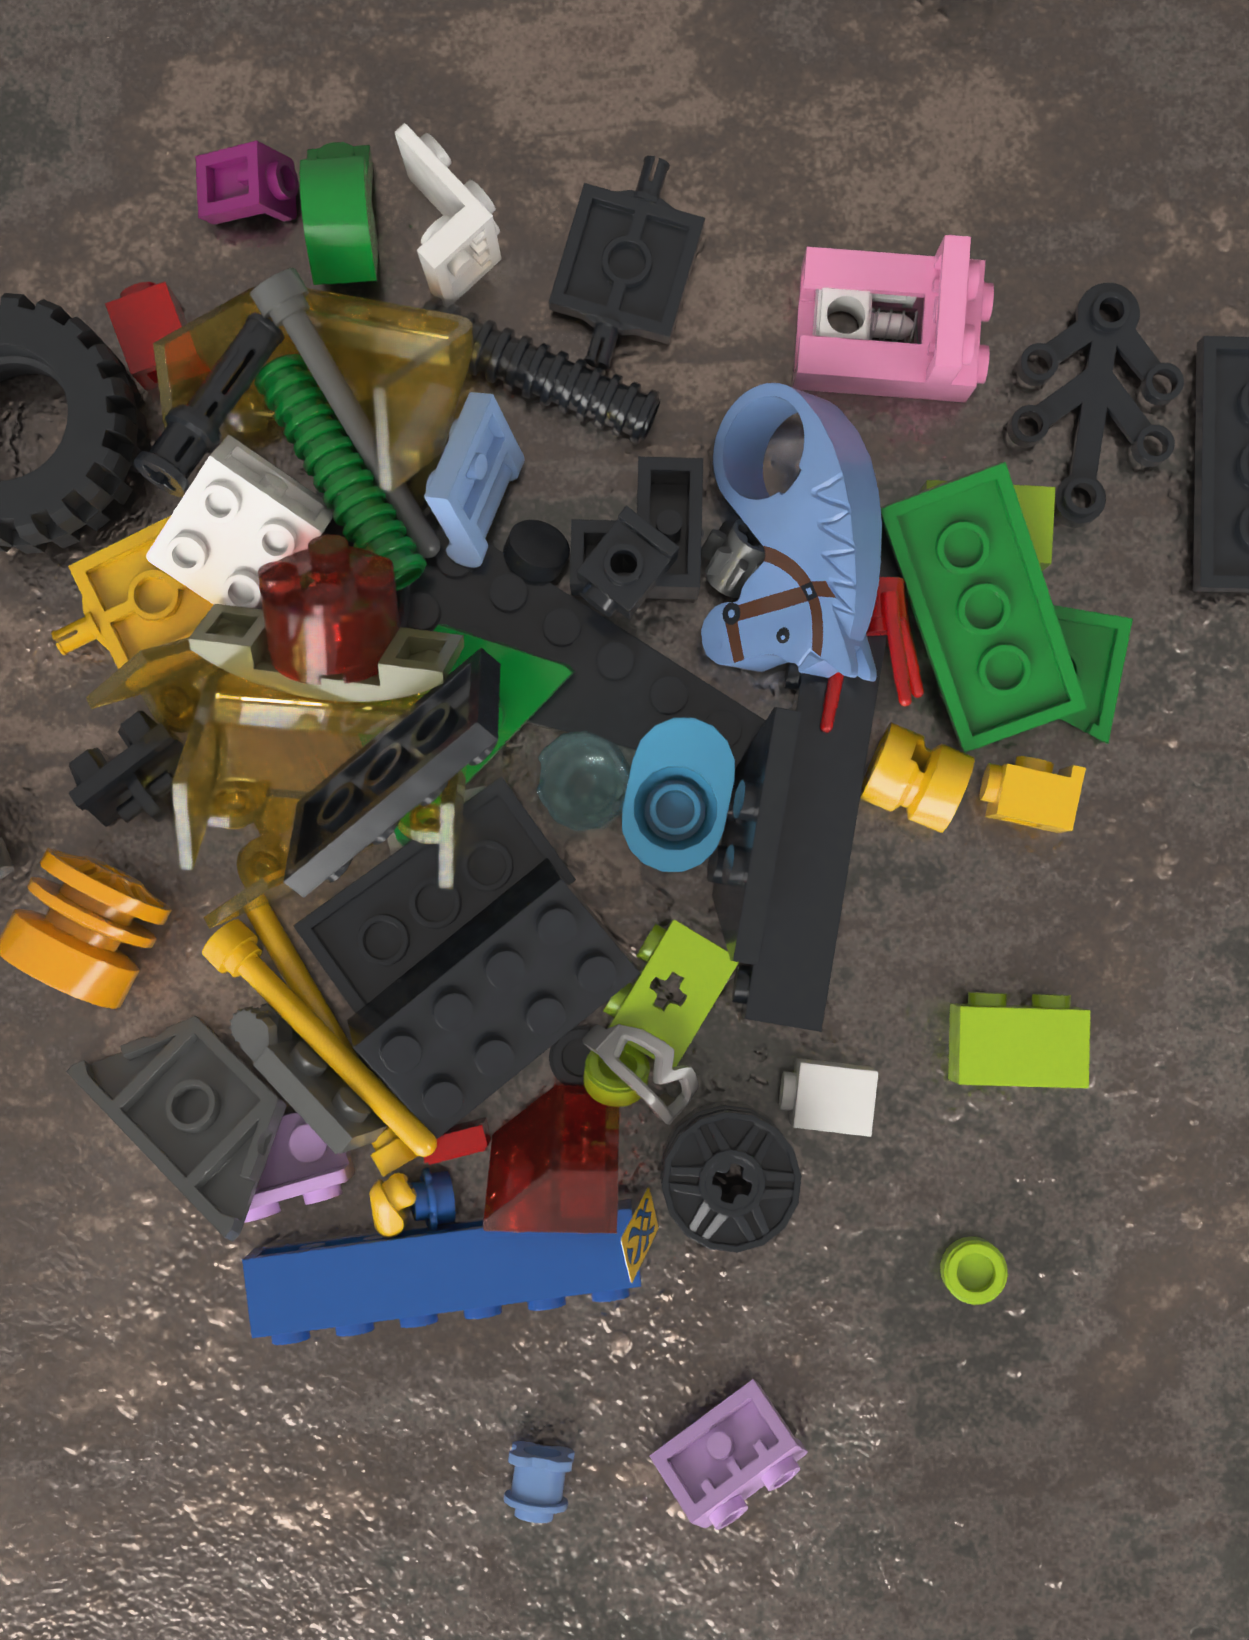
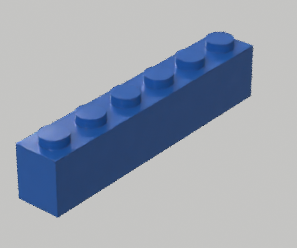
M631 1199L437 1225L436 1231H430L427 1226L406 1228L392 1238L384 1237L375 1232L255 1248L242 1259L252 1338L271 1336L273 1345H287L308 1340L311 1338V1330L335 1327L336 1336H355L373 1331L375 1329L374 1322L399 1319L400 1327L415 1328L438 1322L439 1313L463 1310L465 1319H482L502 1313V1305L527 1302L528 1310L542 1311L566 1305L567 1296L591 1293L593 1302H610L625 1299L630 1296L629 1288L642 1287L640 1268L633 1282H630L621 1245V1237L633 1216Z

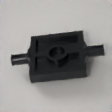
M655 156L644 157V164L635 191H611L584 183L549 298V310L583 319L594 327L588 351L584 357L587 364L595 367L601 345L604 344L598 363L605 370L610 368L618 335L635 334L665 344H669L704 229L705 218L674 209L660 198L670 164L664 159L659 158L653 180L651 181L655 167Z

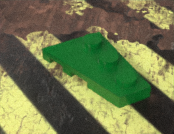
M1053 605L1087 706L1085 710L1060 719L1109 744L1133 618Z

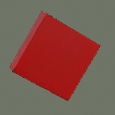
M487 1117L456 1124L438 1139L436 1138L437 1147L431 1155L423 1157L424 1163L428 1162L431 1165L486 1151L492 1139Z

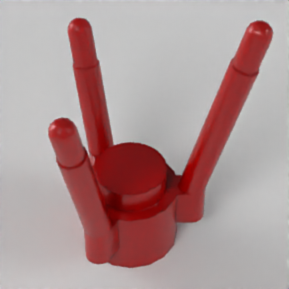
M879 577L875 606L866 634L867 636L887 635L898 701L900 705L906 707L912 702L911 693L914 697L920 698L924 694V688L909 623L908 599L905 598L904 579L900 577ZM840 672L828 679L820 728L825 733L832 730L836 709L838 708L844 675Z

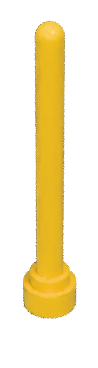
M261 898L251 900L246 907V915L286 985L357 1056L270 904ZM388 1126L377 1140L371 1143L376 1152L370 1156L383 1177L418 1157Z
M234 919L218 929L205 944L202 955L220 973L229 972L234 978L242 976L416 1155L421 1157L431 1155L437 1147V1140L434 1134L260 958L262 950L257 946L258 937L240 919Z

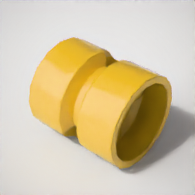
M891 722L883 733L867 768L860 799L889 812L902 806L906 808L908 820L943 833L962 800L973 771L975 759L973 756L944 744H940L931 750L926 747L923 735Z

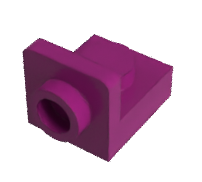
M257 140L195 156L199 219L213 225L266 213L283 222L296 219V195L299 183L292 158Z

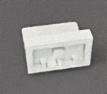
M403 123L394 133L408 178L443 215L426 230L421 239L422 246L417 249L430 292L434 296L441 298L443 306L448 308L502 259L497 238L500 229L492 215L496 208L489 196L476 182L469 179L463 185L448 169L452 164L451 159L430 134L425 133L419 138Z
M228 435L208 457L151 546L146 558L150 563L213 605L222 604L270 611L333 517L334 510L328 509L323 499Z

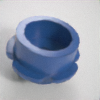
M428 1167L423 1168L420 1181L409 1183L410 1188H414L417 1194L415 1203L410 1206L414 1221L425 1220L428 1229L436 1231L439 1224L455 1222L456 1212L453 1185L448 1171L431 1173Z

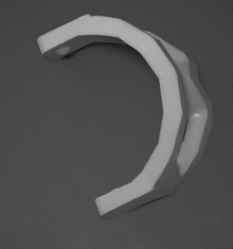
M597 1024L582 1039V1042L591 1051L598 1054L611 1070L650 1107V1111L667 1125H670L693 1099L692 1096L699 1088L697 1076L692 1067L685 1065L672 1067L675 1050L663 1040L643 1029L621 1024L605 1029ZM628 1041H632L654 1054V1084H668L679 1080L682 1092L676 1098L671 1097L667 1093L658 1097L635 1073L619 1060L623 1048Z

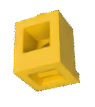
M1016 756L1014 765L1007 763L1001 766L988 763L980 787V800L988 802L985 817L1055 833L1073 831L1086 768L1071 765L1059 769L1057 775L1052 773L1054 763L1027 756Z

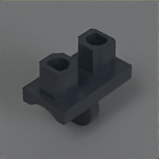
M137 711L121 723L118 730L119 735L128 747L126 750L110 760L107 754L99 748L87 749L69 763V768L77 787L68 794L79 809L89 811L105 827L119 817L126 823H129L144 810L155 821H162L170 815V811L162 797L179 785L174 775L197 759L190 747L164 724H158L144 711Z

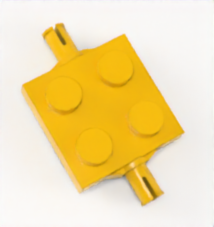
M171 516L68 566L82 594V606L85 616L56 631H51L52 638L58 642L56 646L62 655L65 656L69 652L97 639L110 651L123 680L131 682L192 652L188 638L212 608L213 604L150 563L146 558L148 551Z

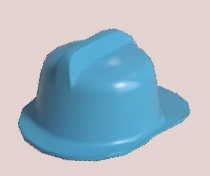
M671 718L655 725L640 740L633 757L622 808V832L632 853L643 864L659 871L684 872L701 865L716 850L724 832L734 785L735 759L727 739L713 725L697 718Z

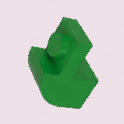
M333 142L320 148L307 149V159L300 160V198L304 235L313 285L377 281L378 240L371 202L373 163L370 145L352 146L344 142Z

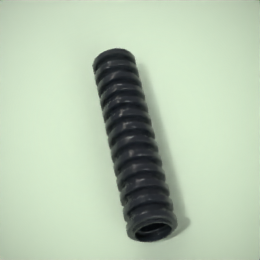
M436 296L423 305L413 329L412 342L414 350L423 352L428 348L431 350L432 357L437 360H441L444 356L449 357V363L453 367L458 368L463 363L467 365L468 373L474 376L479 374L480 371L484 372L488 382L494 383L500 379L504 381V388L509 391L519 387L522 389L523 397L530 399L534 394L540 396V404L549 406L551 402L558 404L559 412L566 414L569 410L575 411L577 420L584 422L589 417L594 420V427L603 429L605 425L613 428V435L620 437L623 433L631 435L630 442L636 445L647 437L661 402L659 391L652 389L647 394L641 391V384L634 381L630 386L623 384V376L619 374L609 378L605 376V368L597 366L594 370L588 369L587 361L579 358L574 363L569 360V353L563 350L557 355L553 354L549 344L542 343L537 347L533 345V338L528 335L518 339L515 337L514 329L507 327L503 331L497 330V323L489 319L483 324L479 322V316L474 312H469L464 316L461 314L460 306L452 304L448 308L443 307L442 299Z

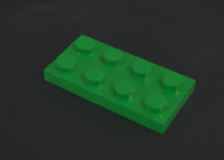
M1006 462L995 463L880 506L881 520L901 578L904 579V587L960 749L964 753L1087 709Z

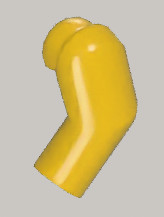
M394 1173L386 1181L379 1179L370 1189L369 1195L374 1228L384 1237L392 1238L402 1232L410 1219L409 1206L413 1205L416 1201V1191L414 1188H410L407 1183V1176L402 1173Z

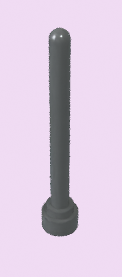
M289 268L271 276L256 286L250 292V296L264 319L272 318L276 327L284 326L354 447L362 457L367 469L374 475V481L377 486L381 487L386 493L385 499L387 503L392 504L395 508L397 520L404 523L407 537L413 538L416 543V552L422 554L424 558L434 557L440 550V541L306 312L310 309V306L305 299L309 291L295 268Z

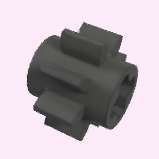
M742 519L736 520L734 524L729 520H725L719 530L712 529L701 548V555L710 560L705 569L707 580L720 593L729 597L739 598L742 587L747 579L763 563L765 559L763 545Z

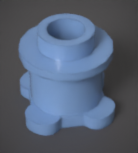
M515 1441L512 1443V1450L509 1451L508 1462L514 1465L512 1487L504 1493L503 1500L507 1505L515 1508V1517L532 1523H548L553 1520L554 1514L564 1512L568 1508V1500L563 1496L565 1474L572 1471L574 1450L563 1446H546L526 1441Z

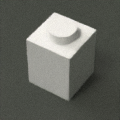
M795 1058L794 1072L783 1071L779 1110L789 1111L788 1121L793 1128L871 1137L878 1071L870 1066Z

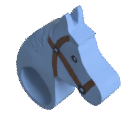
M780 383L758 385L740 396L724 416L715 439L713 469L721 493L763 545L765 559L745 582L738 601L721 603L708 613L701 629L703 648L706 655L715 663L745 670L764 672L790 662L799 667L800 673L829 678L840 672L847 677L855 678L858 676L863 680L874 682L877 677V670L866 632L873 614L879 586L882 521L879 489L871 457L858 430L832 402ZM798 413L804 428V449L799 463L801 472L793 485L785 493L777 492L769 496L763 479V461L767 445L776 429L787 418Z

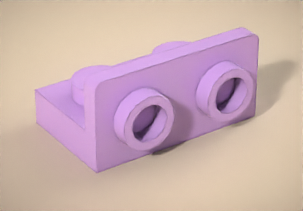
M296 1111L284 1114L244 1223L279 1213L281 1211L279 1201L303 1195L305 1205L318 1203L341 1195L343 1193L341 1183L347 1182L356 1173L350 1151L335 1154Z
M752 1379L649 1457L689 1521L703 1528L713 1524L715 1529L719 1530L728 1526L746 1512L748 1506L744 1500L760 1488L766 1486L768 1491H772L792 1479L800 1471L797 1461L804 1457L808 1451L802 1442L794 1437L759 1383Z

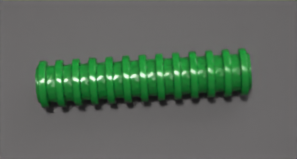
M299 354L283 355L267 363L256 376L254 385L259 394L265 395L264 402L269 410L274 411L273 417L278 426L284 428L283 434L288 443L294 444L293 451L298 459L304 461L303 468L308 476L314 477L313 485L317 492L324 493L323 502L328 509L334 510L332 514L333 519L337 525L344 527L342 533L346 541L354 543L353 553L357 559L364 560L362 567L366 575L375 576L372 582L375 590L378 593H392L410 585L421 576L427 565L426 560L422 554H414L417 548L413 538L404 537L407 532L404 523L400 520H394L396 517L395 508L392 504L385 503L386 493L382 487L375 486L374 475L370 470L365 469L366 465L360 454L355 453L356 448L350 438L346 436L347 433L340 421L336 420V414L330 404L327 403V399L320 387H317L318 384L312 373L308 371L302 356Z

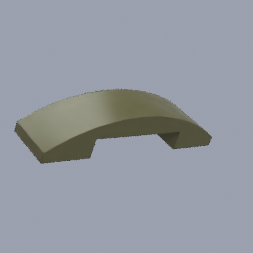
M214 604L188 638L191 651L227 672L250 682L297 696L340 702L391 700L430 690L445 682L464 648V635L403 627L399 628L388 647L280 634L276 611Z

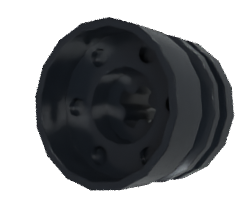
M718 1101L695 1108L675 1124L662 1149L660 1178L669 1215L687 1237L710 1250L738 1253L765 1245L786 1228L799 1204L802 1176L794 1149L769 1116L747 1104ZM731 1164H739V1171L743 1179L747 1181L745 1186L734 1185L730 1190V1194L722 1193L719 1180L714 1177L716 1171L727 1173Z

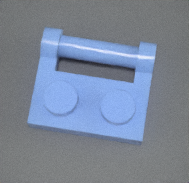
M469 393L459 418L455 419L451 425L449 440L437 468L428 477L426 493L424 495L425 500L449 539V544L446 548L447 555L456 563L470 568L481 566L489 547L485 539L509 481L518 478L525 461L524 455L493 394Z

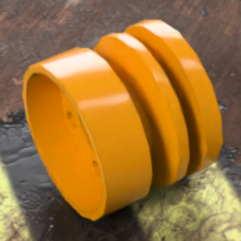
M47 848L39 863L43 869L63 881V883L60 885L40 877H31L27 885L28 890L50 908L46 914L26 909H14L0 935V956L29 976L68 995L97 1006L110 1009L120 1008L140 971L138 966L129 957L118 950L121 942L136 947L152 948L156 941V937L152 932L133 919L136 917L157 925H164L172 910L166 903L152 895L139 880L107 863L89 856L71 855L57 849Z

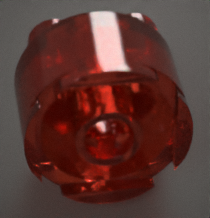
M322 535L313 538L308 543V549L293 553L278 561L266 563L259 568L257 573L267 644L272 665L280 674L291 680L313 685H322L320 675L343 673L344 684L359 682L379 674L378 662L400 628L394 565L389 558L382 557L365 549L349 547L347 539L342 536Z

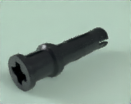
M255 312L251 313V315L249 314L244 326L220 359L214 364L212 370L187 405L179 404L177 407L170 409L165 417L167 427L149 452L140 451L135 458L134 465L137 470L159 489L171 495L183 497L190 487L187 479L206 453L211 454L221 444L220 438L222 434L219 428L243 394L249 389L251 383L274 350L285 339L281 329L276 327L275 323L269 318L264 319L261 314Z

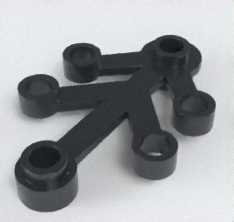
M1101 283L1087 290L1077 304L1076 322L1046 344L1035 343L1028 346L1017 361L1016 368L1020 379L1028 385L1040 386L1051 379L1057 371L1059 363L1089 344L1086 370L1037 405L1020 407L1012 415L1007 425L1008 436L1014 444L1020 447H1032L1042 440L1050 426L1080 405L1070 476L1065 478L1055 488L1054 517L1064 526L1071 528H1080L1090 524L1102 513L1105 507L1106 494L1102 484L1097 480L1106 412L1109 413L1132 444V455L1142 466L1155 467L1160 465L1170 457L1175 447V440L1170 430L1162 425H1152L1113 373L1117 350L1141 379L1140 389L1144 399L1156 406L1170 403L1180 394L1184 386V377L1180 369L1171 363H1161L1137 332L1136 327L1140 319V308L1137 299L1131 291L1116 283ZM1110 304L1114 306L1119 313V320L1116 322L1104 320L1099 313L1100 305ZM1038 355L1044 358L1048 365L1047 372L1044 374L1032 372L1027 364L1028 357ZM1162 375L1167 377L1171 383V392L1168 394L1159 393L1153 386V376ZM1021 417L1033 418L1038 424L1037 435H1024L1018 428V419ZM1146 436H1153L1161 442V455L1153 456L1145 451L1143 440ZM1074 488H1083L1088 491L1091 496V504L1088 508H1080L1073 503L1071 492Z

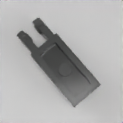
M268 1003L260 1005L261 1008H253L251 1006L238 1009V1012L233 1014L229 1029L232 1031L231 1036L233 1035L235 1038L234 1041L240 1042V1048L252 1059L255 1068L335 1154H342L374 1143L387 1127L384 1122L300 1038V1035Z

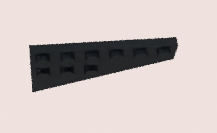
M439 527L435 533L440 541L439 552L434 557L425 558L427 565L417 580L410 584V609L405 628L433 631L438 625L445 624L493 642L498 641L519 648L521 651L569 664L575 672L526 724L574 734L613 746L617 745L637 750L640 740L655 725L674 717L697 718L713 725L727 739L735 759L736 768L766 721L765 719L552 583L532 582L518 576L506 564L503 552L488 543L489 547L481 566L470 568L456 563L446 553L449 539L442 527Z

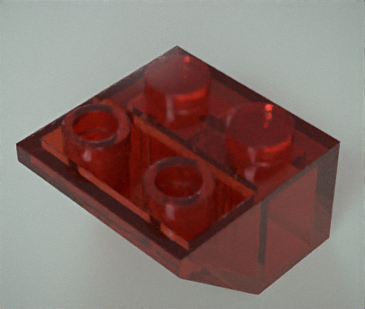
M555 1085L494 1132L491 1141L483 1230L516 1233L617 1234L619 1107L607 1106L597 1102L588 1094L585 1086Z

